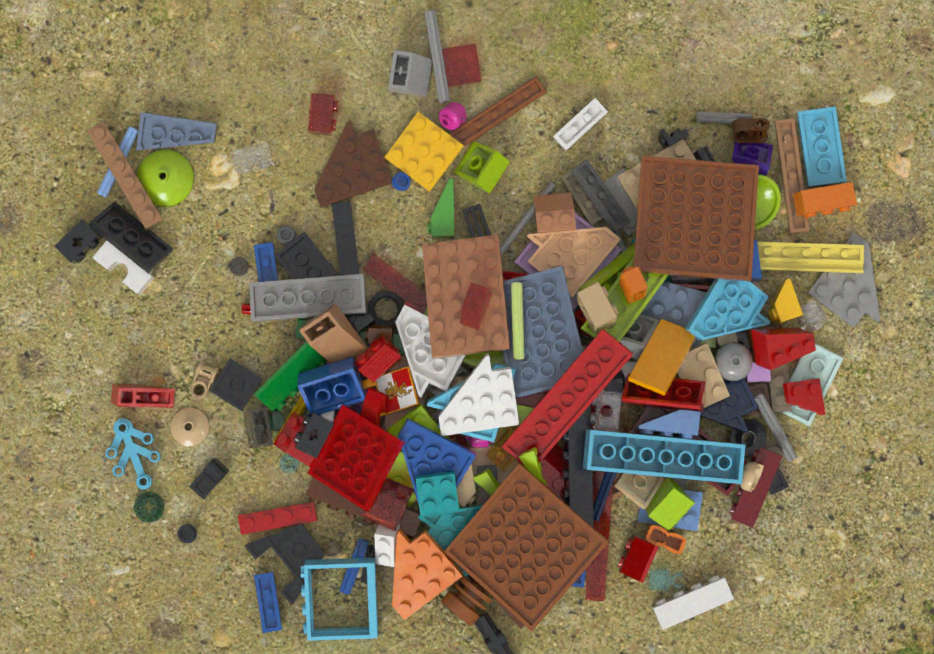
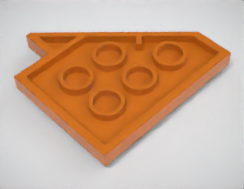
M401 529L397 532L392 607L405 620L463 576L461 569L426 530L412 541Z

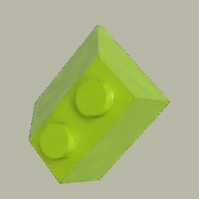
M473 141L455 169L454 174L476 188L490 194L510 161L497 150Z

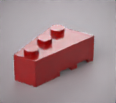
M801 328L751 329L756 365L768 370H773L816 351L814 333Z

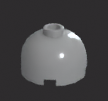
M728 343L721 346L715 353L714 360L723 379L738 381L750 373L753 366L752 356L744 345Z

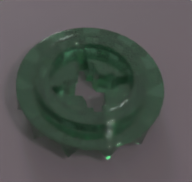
M145 492L137 497L133 509L136 517L141 521L151 523L162 517L165 504L157 493ZM148 499L150 505L157 506V508L151 509L150 516L146 509H141V507L147 505Z

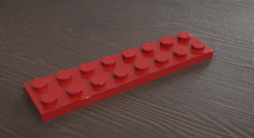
M602 328L503 443L502 448L522 463L519 458L520 454L536 447L538 452L537 458L541 462L632 357L633 352Z

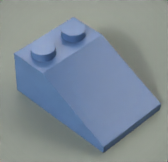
M684 490L695 504L673 528L698 531L703 492ZM639 507L637 522L660 525L648 516L645 509Z

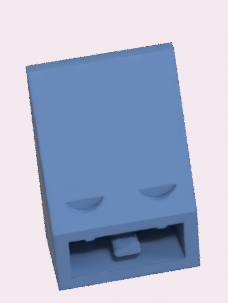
M682 409L675 410L636 425L635 429H640L639 433L653 434V431H658L660 436L673 437V433L678 434V438L692 439L693 436L698 435L700 412Z

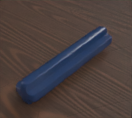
M605 472L593 505L594 521H599L617 472Z

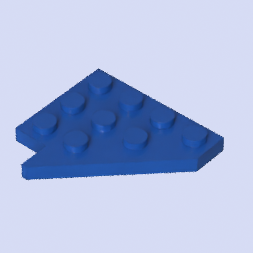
M409 418L406 419L398 433V438L405 442L402 451L417 501L418 494L415 476L454 471L457 488L476 457L475 452Z

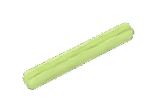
M514 282L511 284L513 358L521 360L524 359L522 283Z

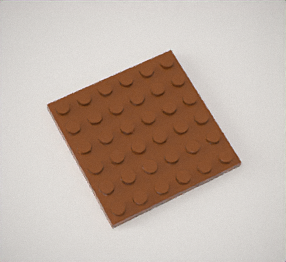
M642 156L633 267H639L641 273L750 282L752 280L759 165Z
M519 463L444 552L528 629L533 631L607 546L609 541L525 466Z

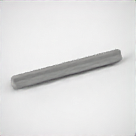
M428 10L425 12V20L438 100L440 103H447L450 101L436 11Z

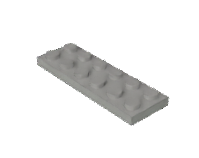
M364 274L249 283L252 322L311 318L335 303L344 315L367 313Z

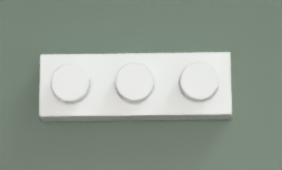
M594 98L559 130L553 138L567 151L602 119L608 111Z

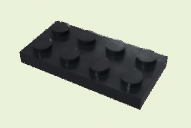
M115 201L89 224L94 231L148 274L173 251L170 245L150 229L146 230L139 220Z

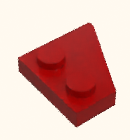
M820 378L783 384L785 402L787 404L798 406L806 411H812L819 416L826 415Z

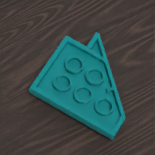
M483 505L459 508V510L441 513L419 514L418 518L430 526L427 532L445 551ZM453 560V562L461 569L463 575L467 577L469 574Z

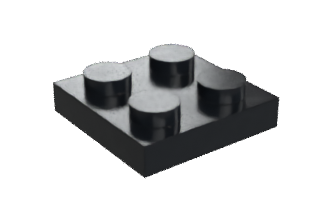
M230 358L209 391L240 411H243L263 379Z

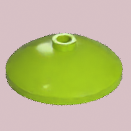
M159 150L149 154L141 162L137 171V177L153 204L161 207L174 206L182 202L191 192L194 183V173L190 163L184 156L172 150ZM162 173H165L166 178L163 180L160 179V175Z
M758 174L755 230L766 226L773 220L781 202V195L777 184L769 177Z

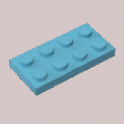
M836 107L798 111L797 119L807 187L847 182Z

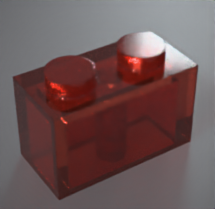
M311 93L308 123L309 134L332 136V131H336L337 120L334 119V112H338L339 101H336L335 95Z

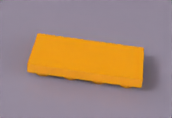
M661 319L632 370L628 381L665 396L696 337L685 330L684 327Z

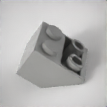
M394 50L388 85L389 92L427 97L432 59L412 52Z

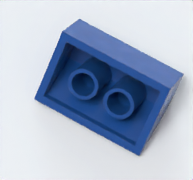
M353 357L298 374L297 386L310 414L313 411L320 415L339 409L342 405L348 406L365 399L366 395L360 372L356 367Z

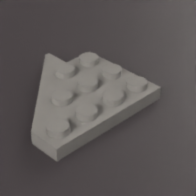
M853 232L844 244L864 245V273L822 272L807 292V294L851 327H855L864 314H867L876 322L880 321L869 243Z

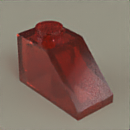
M471 282L464 299L460 324L479 330L492 297V292L489 288Z

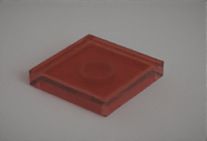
M476 44L442 49L448 87L482 82Z

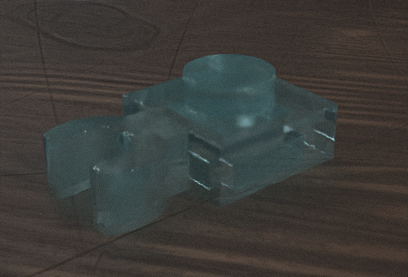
M649 570V590H669V585L682 588L683 585L676 584L675 579L683 577V574L675 573L669 576V570Z

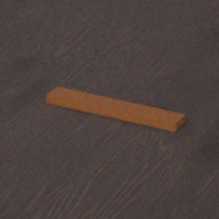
M536 76L450 132L449 135L465 147L545 95L547 91Z

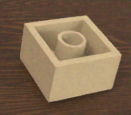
M599 282L577 293V302L595 335L602 328L606 330L616 325L618 318L617 308L614 303H609V294L605 286L601 287Z

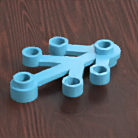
M126 418L118 419L113 427L116 436L105 454L109 459L116 458L122 440H124L126 447L118 465L114 466L112 472L116 477L123 476L125 474V466L130 457L138 476L136 479L137 486L140 489H148L152 486L153 479L150 475L145 474L138 454L149 458L151 462L160 461L161 454L158 451H151L133 443L131 436L142 439L144 444H152L154 436L151 433H144L133 428L132 422ZM122 424L126 426V430L124 432L120 430V426ZM146 435L151 437L150 442L145 441ZM111 449L115 451V455L113 457L109 455V451ZM153 453L158 455L157 460L152 459ZM118 467L122 469L120 475L116 473V468ZM142 478L147 480L146 485L141 484Z

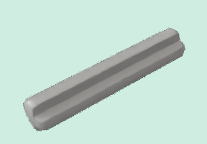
M698 111L696 113V121L706 123L732 124L738 118L753 119L752 114L707 111Z

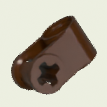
M738 118L732 122V131L735 142L741 144L765 143L768 140L767 129L770 126V122L764 118Z

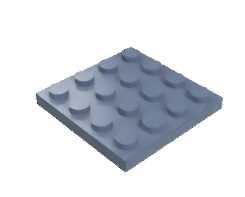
M664 281L641 314L658 320L663 319L686 328L707 292ZM696 338L690 349L699 346L701 340Z

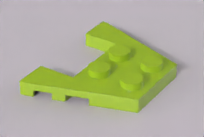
M536 447L521 453L519 458L524 466L547 486L546 480L542 476V466L537 458L538 452ZM489 468L475 474L473 477L474 481L491 496L501 485Z

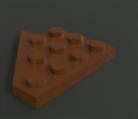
M351 120L347 122L314 189L321 208L392 184V179L374 129L356 135Z

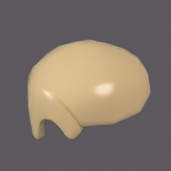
M749 462L744 465L742 484H740L742 489L749 492L755 489L764 465L756 462Z

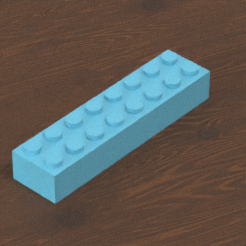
M586 429L583 469L742 484L745 445Z

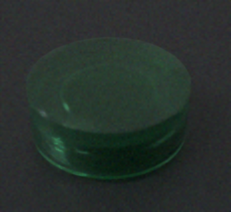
M274 411L267 415L265 422L270 430L278 431L284 425L285 417L282 413Z

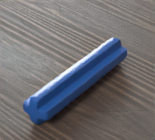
M359 538L351 558H364L369 542ZM360 567L347 568L339 589L340 592L344 594L351 593Z

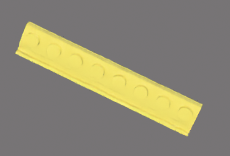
M757 242L761 270L864 273V245Z

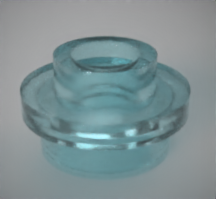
M286 454L280 459L279 466L283 472L293 473L297 470L299 461ZM287 460H291L293 462L292 467L286 466Z

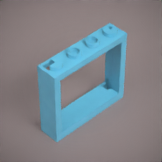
M375 557L305 560L304 566H301V578H304L305 581L301 592L306 604L302 605L303 615H306L303 630L304 634H307V641L378 638ZM367 567L369 627L314 629L312 569Z

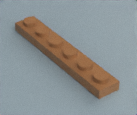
M795 119L775 120L789 234L809 232L808 218H805L804 215L797 216L793 198L794 193L804 190Z
M104 121L87 130V133L145 229L147 230L162 221L161 215Z

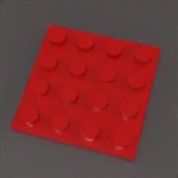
M342 405L318 457L314 459L307 473L364 511H370L405 442L348 406Z

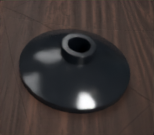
M745 419L743 421L748 432L744 433L732 429L730 443L744 444V457H752L755 449L759 450L760 446H766L767 432L760 422L753 419ZM745 434L749 435L747 440L743 438Z

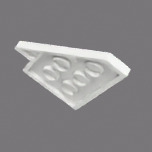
M404 305L396 320V325L419 397H423L429 384L443 391L448 390L466 355L433 359L431 355L428 316Z
M489 353L485 354L439 414L441 436L519 425L511 367L491 369Z

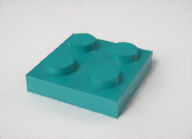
M454 471L415 476L420 515L459 510Z

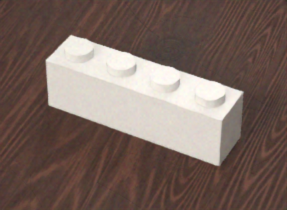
M715 575L708 579L709 582L703 585L700 582L690 586L691 590L683 592L681 590L672 594L673 598L668 600L662 598L655 601L652 609L660 628L664 630L734 600L725 577Z

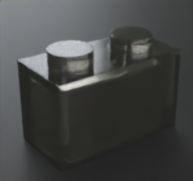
M267 407L243 410L249 448L273 445Z

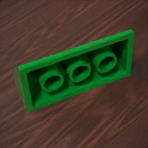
M306 341L254 395L272 411H280L287 404L286 400L288 397H294L299 392L297 386L298 374L326 365V358L313 349Z

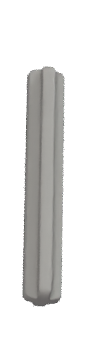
M759 393L755 395L754 399L783 451L785 458L789 462L797 458V455L764 394Z

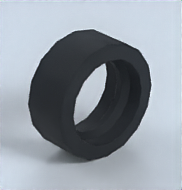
M381 291L370 299L368 312L374 318L375 324L395 326L404 304L396 293ZM383 298H390L397 304V314L391 320H382L375 313L376 303Z

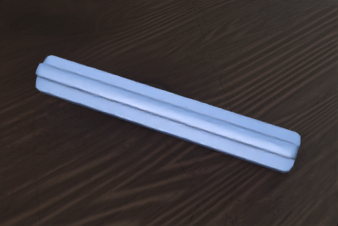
M128 127L119 146L125 157H127L138 134V130L133 127ZM109 168L97 191L103 197L108 196L116 180Z

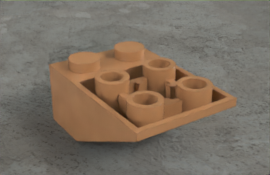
M336 303L307 321L299 330L309 345L330 363L353 357L355 360L361 353L369 349Z

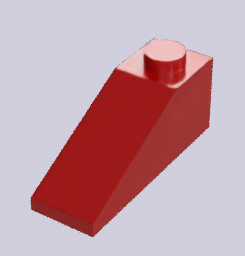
M112 383L111 403L117 407L173 408L175 389Z

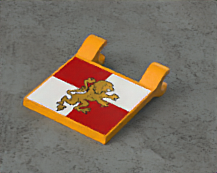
M410 367L384 374L374 383L369 379L362 381L364 389L376 387L378 391L386 394L385 412L380 414V418L419 404Z

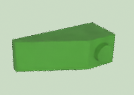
M453 179L448 180L431 216V222H427L428 234H431L432 238H455Z

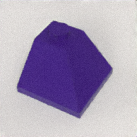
M734 142L732 159L737 164L759 165L758 174L766 176L770 168L773 145L767 143L741 144Z

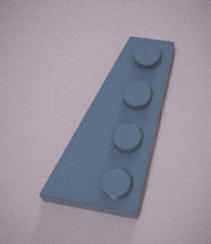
M141 113L136 150L215 143L217 123Z

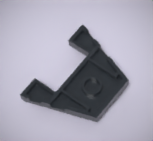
M303 524L245 545L255 560L272 547L296 577V580L281 591L291 605L295 603L300 595L302 585H305L304 578H301V566H304L305 560L323 559L326 555Z

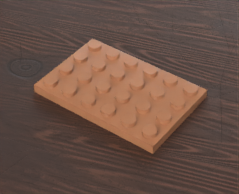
M499 235L422 244L432 358L510 350Z

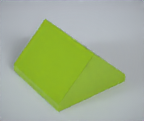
M666 477L645 510L651 519L670 531L695 502L672 478Z

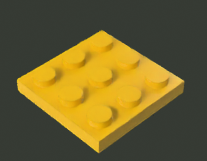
M417 112L384 158L431 192L461 152L464 145L420 112Z

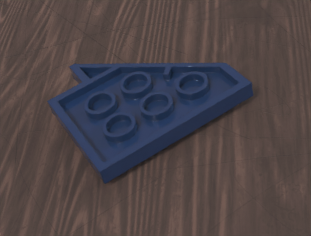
M744 378L738 381L723 379L730 396L705 407L703 412H700V417L746 433L748 429L742 416L757 410L759 407Z

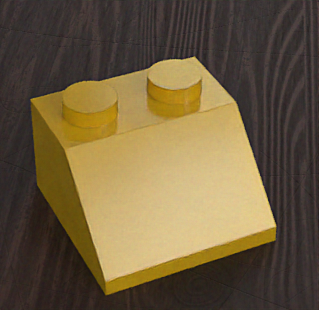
M790 278L779 283L768 306L769 311H767L770 322H773L774 325L803 315Z

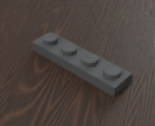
M588 159L571 170L613 233H616L631 222Z

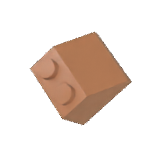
M571 193L533 196L537 233L576 230L575 211Z

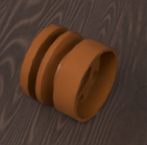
M463 575L459 580L465 584L464 586L457 582L454 583V586L459 591L458 594L448 591L441 602L459 618L473 626L480 617L475 608L478 606L486 610L487 607L481 601L484 600L491 604L493 599L480 584Z

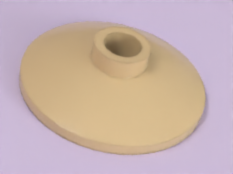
M195 408L180 410L175 414L171 422V433L174 439L185 446L200 444L205 440L209 432V421L206 415ZM188 423L192 425L190 431L186 430V424Z

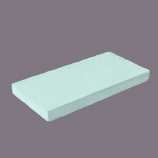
M815 344L816 351L799 358L789 381L797 382L820 378L824 399L843 357ZM793 405L792 411L781 412L807 426L811 425L816 415L812 411H806Z

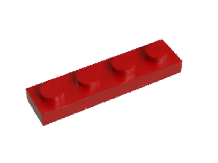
M314 502L238 515L241 535L318 521Z

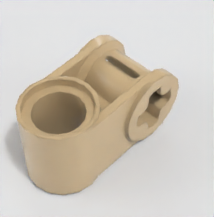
M201 361L190 387L192 396L201 400L208 397L209 390L214 384L220 368L210 367ZM199 385H203L205 389L202 395H196L195 389Z

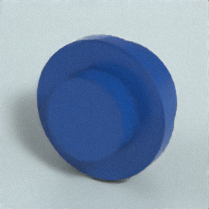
M398 172L392 177V185L396 190L405 191L409 188L411 180L404 172Z

